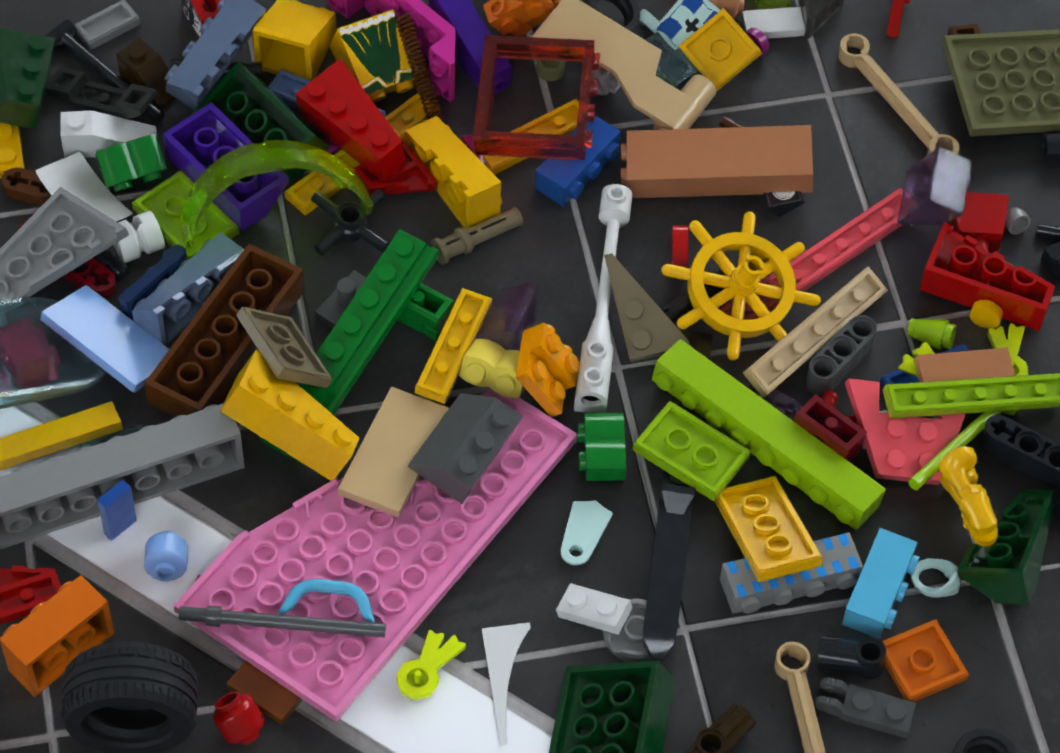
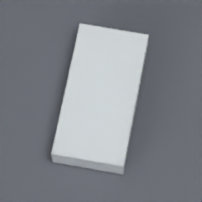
M800 7L742 12L741 18L744 31L750 28H757L766 35L767 39L798 37L805 34Z

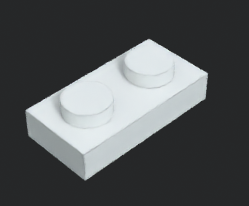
M570 583L556 608V612L559 618L619 634L633 607L628 599Z

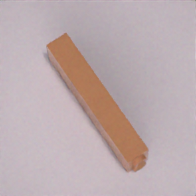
M811 125L627 131V143H621V161L627 162V168H621V185L627 186L632 191V198L760 195L766 192L792 191L813 193Z

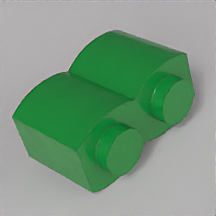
M155 133L111 146L95 153L106 189L114 188L115 193L132 188V182L139 179H144L145 183L161 179V173L167 170Z
M584 413V423H578V443H584V451H579V471H585L586 481L625 480L624 414Z

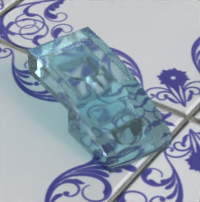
M658 32L645 39L662 50L656 75L660 79L676 87L697 73V68L680 48L674 51Z

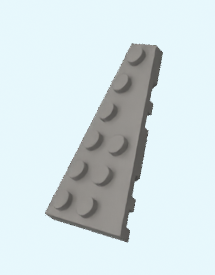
M60 187L0 248V315L129 236L126 227Z

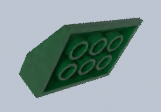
M239 61L191 114L193 115L212 102L289 177L288 184L309 170L330 147L254 72Z
M659 661L567 666L549 753H663L675 686L674 678Z

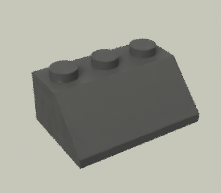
M460 393L407 467L463 504L510 438L523 416L495 397Z

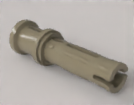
M513 207L468 229L459 227L454 230L453 234L442 239L436 237L431 240V247L439 250L440 256L437 260L441 265H445L449 262V259L457 255L471 253L474 246L513 228L522 226L523 217L518 208Z

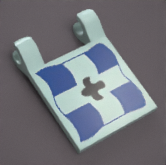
M678 0L660 22L646 9L641 10L639 20L641 24L692 64L678 46L716 15L720 9L709 0Z

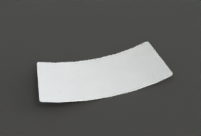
M81 152L74 153L35 171L51 196L62 187L116 222L133 214L106 189V186L97 177Z

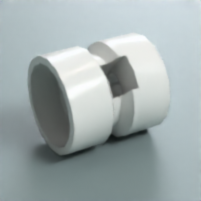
M149 210L133 216L131 223L127 220L118 222L126 227L129 236L113 245L119 259L124 263L140 258L143 251L151 254L165 248L160 226L152 211Z

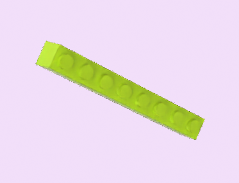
M679 339L656 360L652 380L659 388L668 391L680 400L686 408L695 411L707 420L712 427L718 428L728 437L749 449L751 454L756 456L762 464L775 470L789 484L798 487L812 501L833 513L842 523L848 524L857 531L879 508L886 488L683 340Z

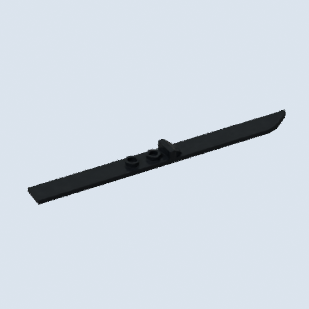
M681 330L682 334L689 340L690 346L710 360L713 334ZM673 396V403L703 421V417L695 411L686 408L680 400ZM663 470L642 632L643 646L650 659L659 662L663 661L672 651L677 636L692 505L695 488L688 486L665 470Z

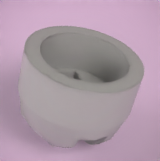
M1019 207L1007 210L1005 220L1007 230L1013 235L1024 232L1031 223L1027 213Z

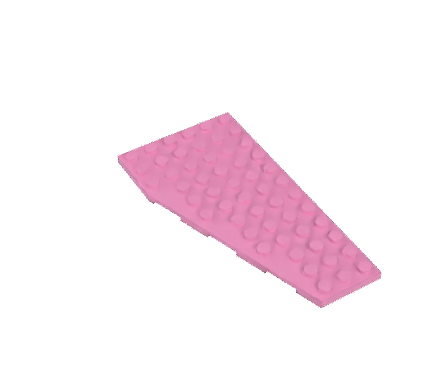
M490 389L480 396L495 397L523 417L463 504L420 476L398 518L339 496L338 487L343 478L338 481L334 479L292 503L290 509L248 532L245 530L238 534L174 604V612L179 615L180 606L207 608L208 605L222 606V610L279 615L278 610L283 605L290 590L302 581L309 579L338 580L350 582L360 587L368 596L375 623L386 624L385 638L221 624L220 627L206 626V622L189 621L324 715L337 722L577 442L578 434L523 399L508 398ZM306 593L301 596L292 610L283 614L288 616L367 622L362 617L357 602L352 597L343 594Z

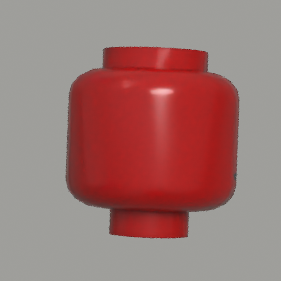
M233 691L224 695L216 702V709L213 712L212 718L226 742L247 745L259 737V731L263 727L265 720L251 695Z

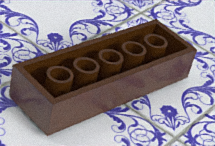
M248 244L145 381L148 404L176 417L201 411L209 405L224 403L238 373L255 350H258L237 318V313L241 307H248L287 316L305 291L303 269Z

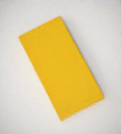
M776 476L725 488L714 501L758 582L823 566L822 555Z

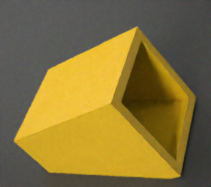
M277 0L252 30L255 62H262V71L278 74L282 69L312 81L317 75L337 30L336 12L326 8L303 4L296 0Z

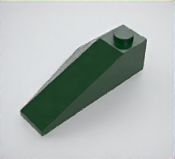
M1022 490L1002 511V518L997 523L998 537L996 542L988 547L972 543L964 553L957 570L958 576L997 604L1030 605L1040 575L1056 496L1055 490Z

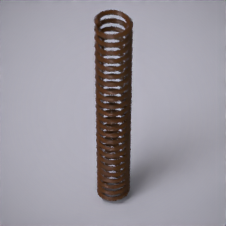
M398 12L394 15L396 27L399 28V36L402 37V45L405 46V54L408 55V63L411 64V72L414 73V82H416L415 86L418 87V95L421 96V104L424 105L425 117L428 119L435 116L441 117L443 113L438 112H441L442 109L438 108L440 104H436L439 100L435 99L437 95H433L436 93L435 90H432L434 86H430L433 84L432 81H429L432 77L429 76V72H426L429 68L424 63L426 59L421 54L423 50L420 49L422 46L418 45L420 41L417 40L419 37L415 36L417 32L414 31L416 28L412 27L414 23H412L413 19L409 18L411 14L408 13L397 17L400 15Z

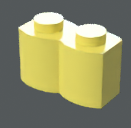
M475 339L463 357L459 376L472 385L490 387L496 393L508 398H519L525 389L515 378L520 351L505 350L498 343L488 339Z

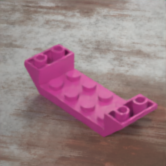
M327 0L329 7L333 11L339 12L347 19L364 7L372 16L393 10L395 14L399 12L400 15L397 17L408 13L411 14L409 18L413 19L412 23L414 25L412 27L416 28L414 30L417 32L415 36H418L417 40L420 41L418 45L422 46L420 49L423 50L422 53L429 60V76L432 77L429 81L433 82L430 86H434L432 90H435L436 95L444 97L450 103L455 100V27L421 0Z

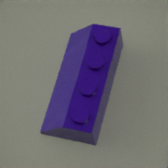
M212 102L163 133L165 156L179 170H182L239 227L241 232L267 216L289 182V177Z

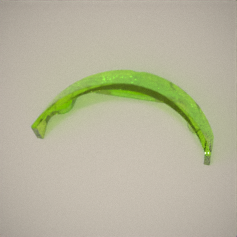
M268 140L260 144L251 143L239 147L210 165L189 191L179 221L186 250L192 249L193 237L200 219L208 206L221 192L244 177L289 168H301L329 176L336 186L351 189L359 196L364 209V215L371 214L373 203L361 179L337 157L318 147L301 142Z

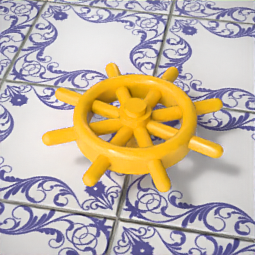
M751 211L746 212L743 216L742 232L726 233L715 238L710 236L699 221H692L689 225L690 231L703 247L697 253L691 267L686 268L665 264L661 268L664 276L687 281L688 294L694 309L677 320V327L684 330L702 319L714 330L728 335L727 357L731 361L739 358L741 338L757 337L768 332L773 335L777 342L784 338L787 333L780 323L791 309L793 302L813 307L821 303L819 295L796 290V279L789 261L804 252V244L796 242L781 252L770 241L754 235L756 216ZM739 251L737 267L732 264L724 252ZM713 259L725 275L704 271L707 262ZM774 272L779 286L759 282ZM704 284L725 289L709 298ZM757 295L779 299L776 308L770 312ZM729 300L733 301L731 316L718 309ZM746 302L758 316L757 319L744 320Z

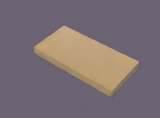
M391 387L338 487V495L399 518L420 477L419 474L407 466L446 414L449 407Z

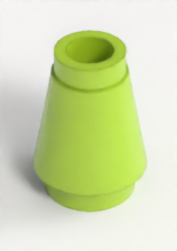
M911 318L907 336L923 343L927 342L930 346L942 351L944 348H952L957 327L955 324H951L949 320Z

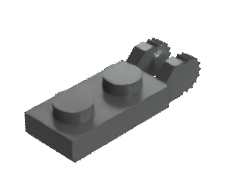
M825 677L821 680L820 689L822 691L845 698L843 704L838 699L829 698L828 696L817 697L815 707L819 711L838 716L843 721L907 738L916 706L915 702L852 684L848 686L844 681Z

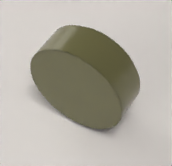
M548 51L537 57L536 73L541 79L556 81L565 74L566 61L561 54Z

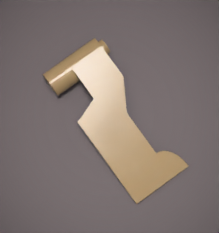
M561 0L529 39L530 44L549 51H559L568 46L612 73L617 78L632 106L655 120L654 130L690 129L716 95L715 85L702 75H693L681 91L655 76L662 50L580 0Z

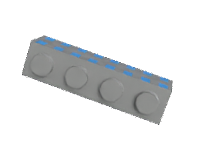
M850 532L813 541L822 555L823 566L758 582L746 558L723 563L720 582L732 614L739 612L752 613L763 606L771 604L784 605L795 598L803 596L816 597L827 590L835 588L848 589L854 586L861 574L863 564Z

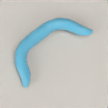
M309 579L302 581L290 590L283 605L278 610L279 615L288 613L295 607L301 596L310 592L343 594L352 597L357 602L360 613L367 622L375 623L370 602L365 592L353 583L338 580Z

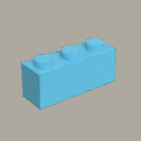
M879 529L846 607L842 625L879 639L884 628L891 630L898 612L892 609L895 601H903L909 583L903 581L907 573L910 575L914 574L920 558L914 555L918 542L888 530Z

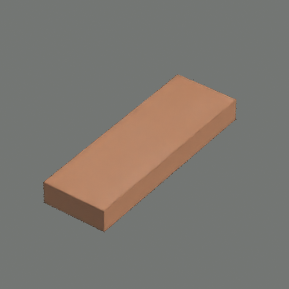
M1008 348L916 355L914 359L919 382L1016 376Z

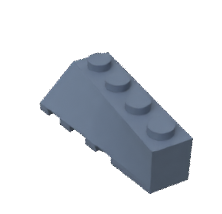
M220 0L217 5V9L220 11L215 18H207L199 31L202 33L201 37L196 43L191 41L182 54L185 59L179 67L174 64L165 76V80L168 81L166 92L192 110H195L201 104L253 34L254 26L265 15L266 8L256 1Z
M221 232L212 240H207L199 252L191 259L183 261L179 269L171 277L162 280L152 294L146 299H141L135 305L132 311L134 322L163 345L167 346L184 331L244 249Z

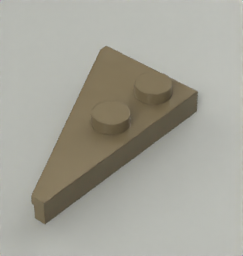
M612 253L604 255L630 362L663 355L679 339L690 345L689 340Z

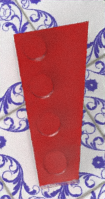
M338 59L296 93L300 117L383 182L406 164L403 141L341 59Z

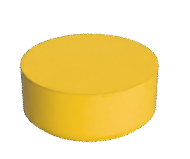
M978 300L974 302L969 316L971 321L977 326L994 329L1000 325L1003 310L993 301Z

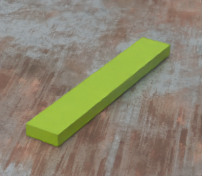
M1060 373L886 384L882 391L890 419L1060 407Z

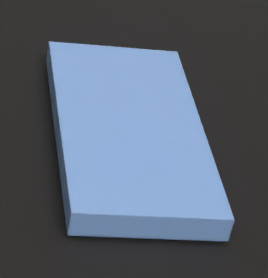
M87 285L41 313L40 320L133 393L145 386V381L169 351V348Z

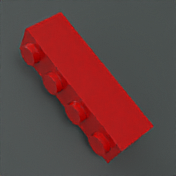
M944 222L926 264L919 290L970 308L978 300L993 301L1003 310L1002 319L1040 331L1055 286L1022 266L1015 267L1004 260L1005 256L996 251L990 253L978 246L977 240L969 235H966V237L961 236L953 231V226Z

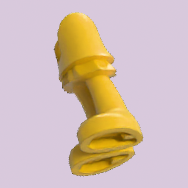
M966 446L959 447L950 451L939 463L938 469L941 472L939 479L943 488L950 493L959 505V509L962 511L963 527L969 530L977 544L988 547L993 545L998 537L997 518L986 489L981 484H977L978 474L975 468H973L977 463V455L974 449Z

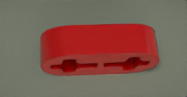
M672 225V265L688 268V226Z

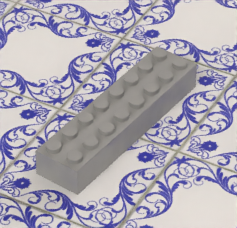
M224 403L209 405L201 411L189 415H179L171 421L155 426L149 425L143 427L140 431L125 436H115L107 442L92 447L85 446L76 452L61 457H51L43 463L28 468H18L10 474L0 476V550L99 517L100 511L97 500L119 481L124 480L131 487L135 505L245 468L241 433L236 421L220 412Z

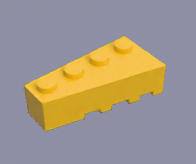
M438 116L405 130V142L437 180L436 191L463 228L468 229L500 214V206L502 205L501 181Z
M257 349L238 373L220 412L330 481L335 479L351 459L359 441V437L297 383L277 378Z

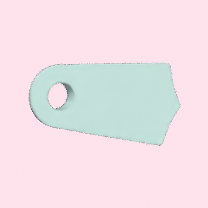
M596 500L574 501L561 546L562 559L566 563L575 566L586 563L603 535L613 513ZM572 551H579L581 555L572 556L570 553Z

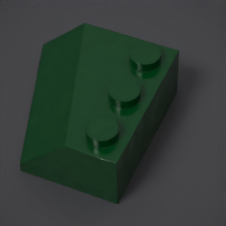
M0 27L1 123L36 130L51 69L55 38Z

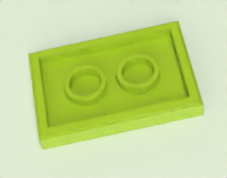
M182 170L132 202L133 209L138 214L149 210L152 211L160 226L164 241L170 247L179 244L183 246L187 254L186 259H191L200 251L202 245L207 240H212L220 232L229 239L239 234V227Z
M671 401L664 406L634 442L632 448L634 452L688 486L695 488L696 491L712 501L717 499L751 454L749 449Z

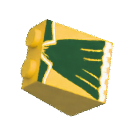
M393 10L337 28L329 45L336 60H342L373 103L387 97L386 94L397 91L398 94L413 89V84L416 83L414 82V73L411 72V64L408 63V55L405 54V46L402 45V37L399 36V28L396 27L397 24L395 23L396 19H394L395 13Z

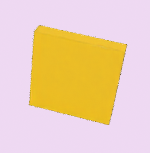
M724 8L678 46L701 75L708 78L715 85L716 92L762 54L759 47Z

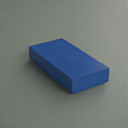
M124 480L119 481L97 500L104 534L111 541L137 521L131 487Z

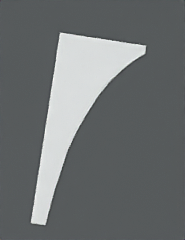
M530 622L482 628L500 745L507 744L506 700L512 665L520 644L531 629Z

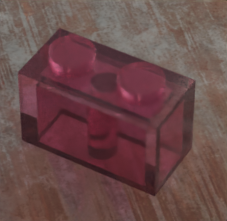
M27 317L0 328V359L22 392L59 378L57 365L60 364L59 354L54 346H48L46 335L41 327L36 328L31 319Z

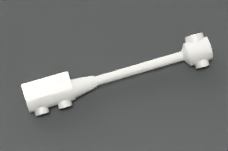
M621 184L605 186L601 195L599 220L607 226L596 314L581 348L574 411L606 413L614 347L611 343L608 320L612 285L604 255L612 253L616 257L619 228L627 225L630 221L633 197L632 191ZM594 396L597 397L599 400L589 401L584 399L583 397Z

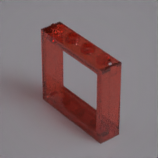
M485 35L473 133L475 155L586 160L587 147H592L593 130H589V122L595 123L596 104H591L592 96L597 97L598 78H594V71H600L601 53H595V40ZM499 58L583 62L576 136L490 131Z

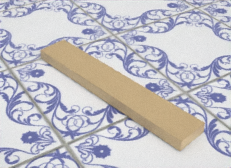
M866 267L748 367L743 374L762 398L765 397L826 345L853 317L863 313L888 291L870 267Z

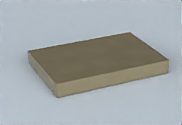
M241 307L236 315L277 378L323 388L329 386L333 380L292 317Z

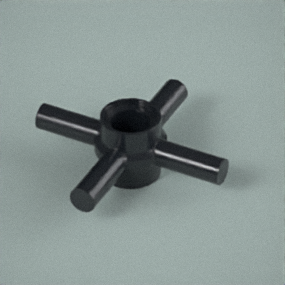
M376 189L361 204L347 201L339 206L321 192H315L311 201L334 217V229L314 246L315 251L319 255H324L340 239L345 242H355L362 238L381 253H384L389 246V242L367 227L366 217L369 212L386 198L384 192L381 189Z

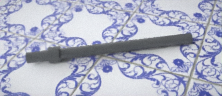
M208 605L207 608L184 606L179 608V620L206 622V626L220 627L221 624L381 638H385L386 624L230 611L222 610V606Z

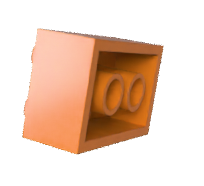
M82 575L74 581L63 584L56 595L47 602L36 605L29 616L20 623L11 625L3 633V636L0 638V644L8 671L34 697L64 674L68 664L79 653L91 647L101 645L115 634L108 601Z

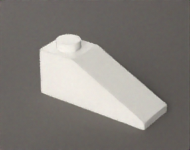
M92 110L61 112V142L64 158L77 152H81L84 158L96 157L95 153L111 146L154 133L157 137V129L153 125Z

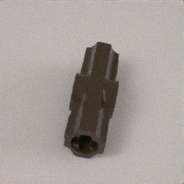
M733 703L709 728H705L698 733L696 741L684 753H710L703 749L704 746H713L718 750L713 753H729L755 727L756 721L746 708Z

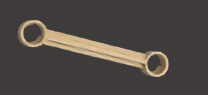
M860 34L844 36L840 42L838 52L840 62L847 67L858 68L928 148L927 161L931 166L941 170L953 167L957 161L960 149L958 141L952 136L939 134L869 55L870 43L864 36ZM849 47L858 48L861 50V54H851L847 52V49ZM936 148H945L949 150L950 156H941L937 154Z
M784 643L777 651L774 667L778 676L787 681L804 753H826L806 676L811 659L810 652L801 643ZM788 654L789 657L798 659L803 667L799 669L787 668L782 664L781 657Z

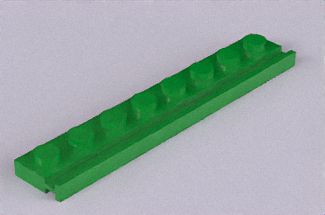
M399 229L316 353L333 379L329 386L323 388L297 382L302 389L333 415L440 256L438 249L435 247L434 249L431 248L427 243ZM260 437L262 443L302 464V462Z

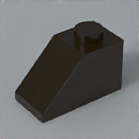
M138 38L116 54L120 77L130 85L136 84L156 89L158 94L151 103L161 110L176 99L166 92L168 81L165 80V76L169 69L161 56L141 38Z

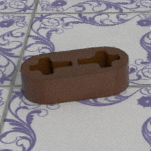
M12 168L2 175L3 190L9 198L42 206L51 197L35 171Z

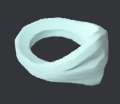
M928 558L918 562L914 574L911 575V581L915 589L923 595L933 598L955 595L959 591L961 583L957 572L958 567L944 559ZM933 568L943 572L945 577L949 578V581L943 587L931 588L920 582L919 575L922 571Z

